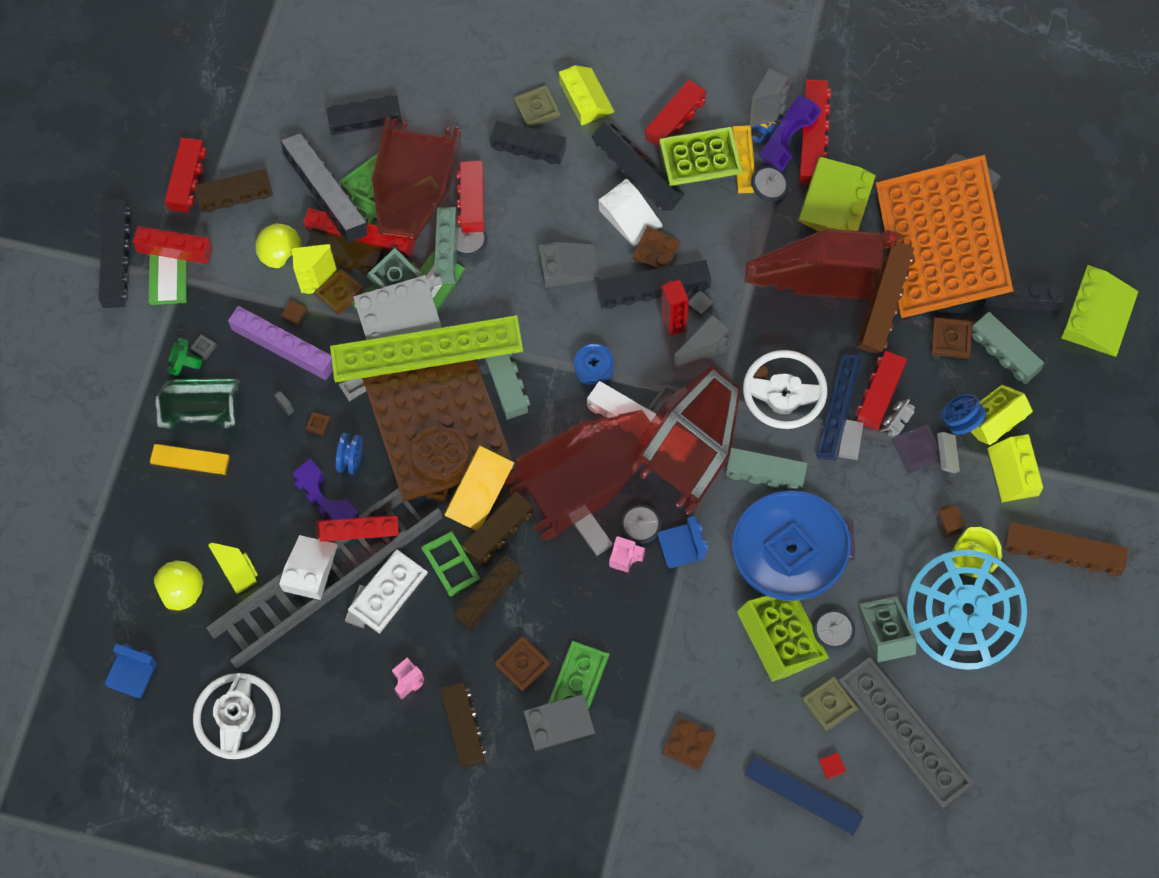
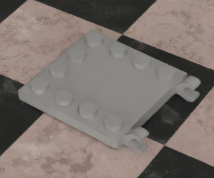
M426 275L354 296L366 340L442 328L430 291L431 287L442 284L440 276L427 280Z

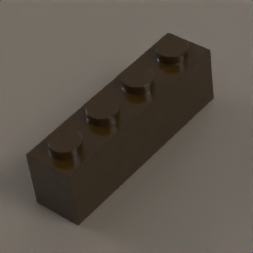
M266 168L195 185L202 213L213 212L220 208H230L241 203L247 204L253 200L267 199L273 196Z
M312 229L305 246L330 244L335 264L341 265L348 270L355 269L361 271L365 275H368L384 258L382 248L358 241L347 243L343 237Z
M516 491L462 545L463 551L479 566L483 563L487 564L492 559L493 553L497 549L501 550L506 545V540L510 536H515L524 522L528 523L534 516L533 505Z
M505 555L455 612L456 621L469 632H472L521 575L520 566Z
M464 682L441 688L461 769L485 763L484 757L487 756L485 745H480L479 742L482 734L480 726H475L474 723L477 715L474 706L470 707L468 701L472 699L469 687L465 688Z

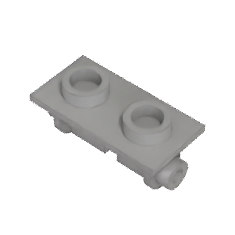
M909 399L898 401L894 405L893 413L891 416H887L882 423L881 432L887 430L888 435L892 438L899 435L905 426L900 420L907 423L914 414L915 407L908 404Z

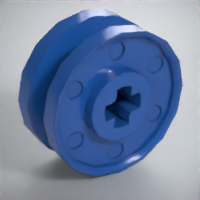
M589 344L582 347L574 359L577 378L588 386H596L599 381L604 384L607 383L614 374L612 353L600 344Z
M972 394L956 397L942 411L943 421L948 425L949 430L957 435L971 432L983 422L986 416V410L980 404L978 398Z
M342 433L336 454L337 472L343 473L348 465L349 474L356 475L362 454L361 435H355L352 442H350V435Z

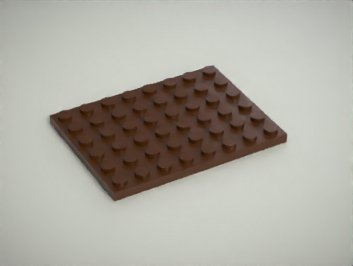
M476 359L362 378L403 502L459 485L479 445L512 461ZM436 425L437 427H448L458 430L465 437L469 449L468 461L462 471L444 480H434L421 475L414 468L410 455L414 438L424 429Z

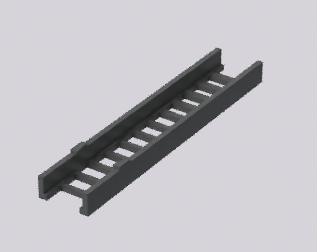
M399 488L383 500L371 506L359 517L379 516L384 512L387 515H394L391 510L403 503L418 523L409 530H406L398 520V528L401 533L392 542L388 537H381L387 546L377 553L374 552L364 538L358 539L371 555L361 565L344 545L351 539L327 541L337 544V549L340 548L355 569L346 576H343L332 562L331 569L340 580L329 588L325 585L321 600H312L310 597L301 596L307 604L297 610L279 585L282 572L210 624L206 629L213 639L226 630L230 633L242 649V652L230 660L236 669L389 558L396 549L400 550L441 520L442 514L439 508L422 519L408 501L403 502ZM274 595L277 596L291 615L283 622L279 620L266 603ZM258 607L262 609L275 627L266 634L250 614ZM241 619L246 621L258 637V640L250 646L234 626Z

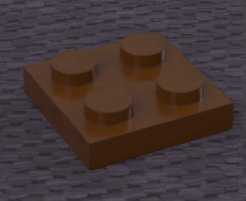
M647 226L632 259L654 270L669 267L681 241Z
M340 269L320 286L314 294L320 301L339 315L354 302V296L361 295L366 290L364 286Z
M934 318L931 355L969 359L972 321Z
M522 636L494 665L523 693L551 663Z
M679 717L662 755L700 771L716 733Z

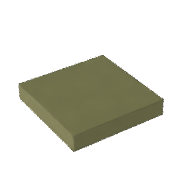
M547 85L513 97L526 128H532L561 117Z
M834 676L802 698V702L825 732L858 710L856 704Z

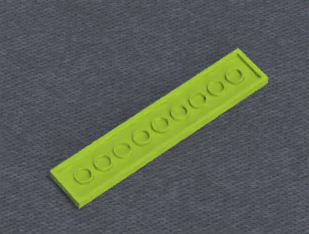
M517 315L330 346L335 383L523 352Z

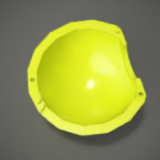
M278 223L265 227L259 233L255 243L256 255L260 261L273 268H280L285 264L286 260L293 255L292 248L303 247L302 240L295 229L289 225Z
M982 527L967 528L961 534L952 550H974L992 555L1000 561L1002 558L1001 545L997 536L990 530ZM969 555L951 558L956 568L972 567L981 569L984 558ZM992 562L988 573H992L998 565ZM962 573L972 578L978 577L977 574Z
M185 561L166 563L158 570L154 577V584L166 608L171 610L186 609L196 603L204 584L199 570L194 565Z

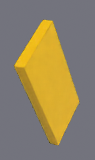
M479 445L444 515L477 531L484 524L514 462Z

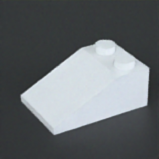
M628 179L599 199V211L634 248L639 244L647 226L656 230L663 226L643 196Z
M299 535L284 567L279 583L282 590L321 600L337 544L327 541L320 542L317 539Z

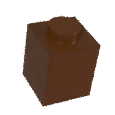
M951 505L940 508L936 518L944 538L963 533L965 524L958 506L951 507Z

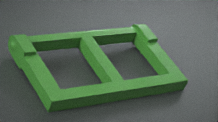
M452 531L421 548L450 597L481 581ZM451 540L460 556L439 567L430 551ZM464 561L472 577L451 588L442 572Z

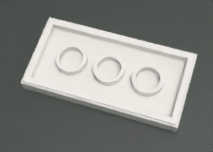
M396 549L348 611L380 634L428 572Z

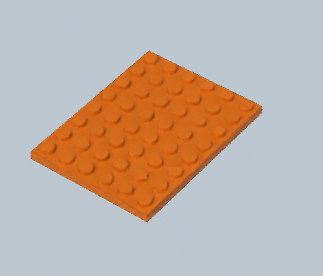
M985 155L876 183L887 244L896 240L914 247V260L908 267L909 276L902 287L904 293L901 299L898 300L902 318L1014 291Z

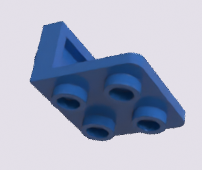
M695 516L688 517L686 525L658 533V539L668 568L706 559V551L709 550L706 539L702 540V525L700 521H696Z
M116 644L113 652L117 658L105 681V685L129 696L141 698L157 663L153 659L152 654L147 651L141 650V652H138L128 644H123V646Z

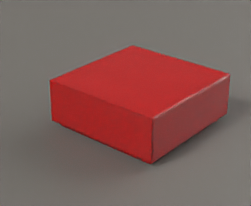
M838 752L819 760L827 780L846 772Z

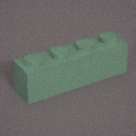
M456 207L437 208L434 275L435 278L440 276L442 284H456L458 214Z
M990 312L973 325V339L985 346L986 351L990 355H994L1004 368H1008L1018 381L1026 384L1041 371L1044 362Z
M512 354L484 358L506 420L528 413L527 406L530 405L527 394L523 395L521 390L524 389L521 378L517 379L516 373L518 369L516 363L510 360Z
M731 448L726 476L734 480L745 479L753 484H768V486L773 488L784 487L789 491H802L807 463Z

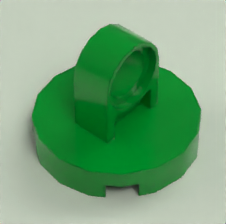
M178 338L179 343H174L168 359L171 362V367H167V372L176 376L181 371L183 365L200 369L203 362L202 358L187 353V340Z

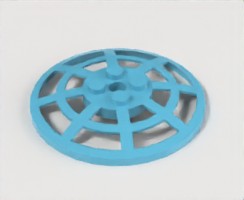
M956 550L933 559L916 575L908 593L906 611L907 619L916 636V642L925 653L943 665L967 670L990 666L1000 661L1012 651L1020 640L1026 625L1027 603L1024 590L1018 578L1002 561L980 551ZM969 555L984 558L981 569L972 567L956 569L951 558ZM944 561L948 570L947 573L938 578L931 588L920 584L922 578L931 568ZM992 562L1009 575L1016 587L1005 591L1001 583L988 573ZM972 573L977 574L978 577L974 585H963L959 574ZM951 577L955 589L948 595L937 591L940 585ZM985 579H988L995 585L999 591L998 594L989 597L982 590ZM916 591L928 595L926 599L927 620L918 624L915 623L913 611ZM1018 594L1022 609L1019 628L1008 623L1010 617V602L1008 598ZM933 598L944 602V614L934 618L932 614ZM1002 600L1004 603L1003 620L992 615V604ZM965 603L973 606L972 614L967 615L963 612L962 608ZM947 621L955 629L951 639H948L941 633L937 627L938 624ZM988 623L999 627L997 632L985 641L981 629ZM931 628L936 637L947 645L943 656L937 654L926 644L919 633L920 631ZM1005 630L1014 634L1015 637L1006 649L991 658L988 646L997 641ZM962 633H974L977 644L964 645L958 642ZM955 649L962 651L980 650L983 661L978 663H960L952 661L950 658Z

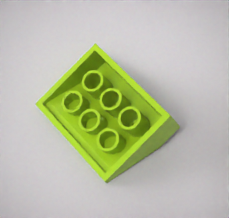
M731 127L659 139L661 160L670 186L742 174Z
M822 157L818 158L798 221L819 232L824 230L858 232L876 175L861 167ZM830 235V238L844 245L856 238Z
M1088 265L1080 283L1062 339L1116 357L1138 291L1107 271Z
M764 596L747 601L737 611L772 682L791 676L829 658L824 647L817 642L813 633V626L799 600L787 601Z

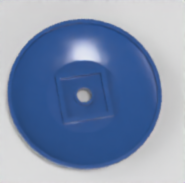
M782 491L767 495L748 507L735 527L732 549L737 569L754 589L775 599L796 601L815 597L831 588L840 579L850 559L851 539L846 522L830 503L810 493ZM789 545H794L797 550L790 553L786 548Z

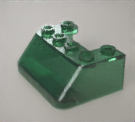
M236 379L173 380L165 382L155 397L158 427L172 429L181 420H186L188 423L197 422L198 420H205L206 422L217 421V424L221 425L222 428L232 427L239 418L240 381Z

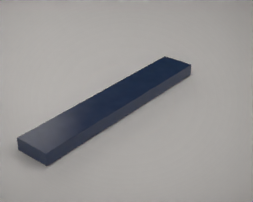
M842 354L816 456L818 459L837 460L862 359L858 354Z
M754 757L745 773V776L852 836H854L863 819V816L756 757Z

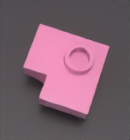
M617 536L609 560L610 567L629 572L630 566L634 562L643 561L645 548L636 546L634 541Z
M408 658L392 670L394 677L398 680L395 691L401 699L412 690L416 691L423 685L424 677L422 672Z

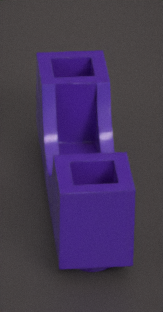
M800 95L797 96L759 155L767 165L783 172L792 158L788 149L791 136L798 129L814 124L822 111L814 101Z
M311 459L292 473L295 479L293 483L299 490L304 489L306 498L311 503L315 502L319 506L317 509L323 517L327 515L329 519H341L360 516L359 512L347 499L331 501L321 494V485L325 478L322 471Z

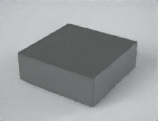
M699 291L688 302V306L699 316L705 314L714 305V301L702 291Z
M201 334L190 350L207 360L217 347V344Z
M280 391L275 394L277 403L288 416L294 412L293 406L285 395Z

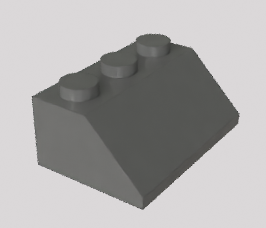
M768 69L752 97L750 126L754 127L775 121L779 118L780 114L783 115L788 106L786 102L789 97L787 95L790 88L788 85L789 77Z

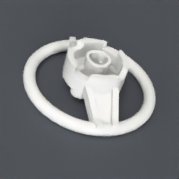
M777 350L761 356L750 366L744 378L743 394L748 408L760 421L775 428L793 429L808 424L821 412L827 399V383L820 367L806 355L791 350ZM792 358L806 364L815 373L819 385L801 384V380L798 377L789 374L773 375L770 381L755 379L753 376L760 366L770 360ZM781 392H787L788 394L784 397ZM752 396L765 401L778 414H790L800 405L817 404L809 414L800 419L779 421L762 413L755 405Z
M233 673L222 676L211 682L196 701L193 711V726L196 736L208 751L219 757L242 759L252 756L264 749L274 738L278 730L281 717L279 700L270 685L254 675ZM233 682L229 691L226 692L227 694L217 699L213 707V716L220 727L221 748L210 742L204 734L201 725V712L206 699L215 689L223 684ZM253 683L267 694L271 702L273 711L272 722L267 734L260 742L248 749L238 751L242 733L250 729L255 719V707L250 700L251 684ZM237 709L238 714L232 716L230 712H234V710Z

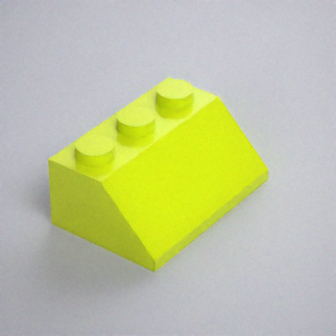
M575 65L559 72V84L581 126L614 113V109L592 68Z
M330 244L292 248L293 268L301 293H314L337 272Z
M1004 385L999 386L980 401V404L986 410V416L983 422L972 430L971 433L979 441L988 445L995 443L998 438L1009 432L1012 427L1026 419L1033 412L1025 394Z
M1029 434L1010 437L988 447L987 450L1001 503L1040 495L1043 485Z
M215 543L209 544L211 551L237 595L258 583L255 579L258 574L246 553L241 554L238 548Z

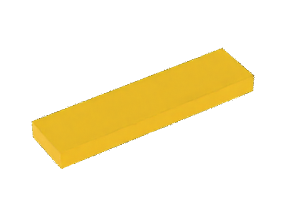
M733 126V136L742 168V174L736 175L738 193H755L751 185V178L755 172L751 126Z
M154 444L150 463L226 475L230 457L226 454Z

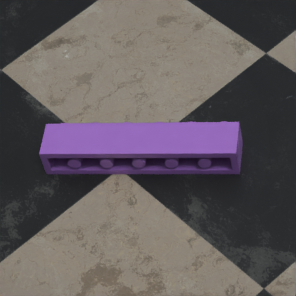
M239 306L228 320L234 332L324 380H327L333 371L331 355Z

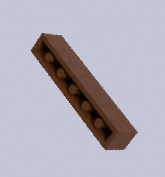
M896 240L887 244L856 344L857 348L875 355L885 351L887 348V336L893 329L892 320L899 309V306H897L898 300L901 299L904 293L902 287L909 276L908 267L914 260V247Z
M1010 522L1007 528L1004 550L1012 555L1023 554L1028 555L1031 559L1042 558L1050 563L1057 564L1060 562L1072 568H1087L1090 572H1106L1107 575L1114 577L1121 576L1124 572L1128 553L1127 547Z

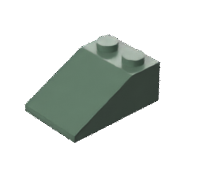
M394 248L366 277L378 289L422 275Z
M897 596L859 604L870 646L877 663L916 654V636Z

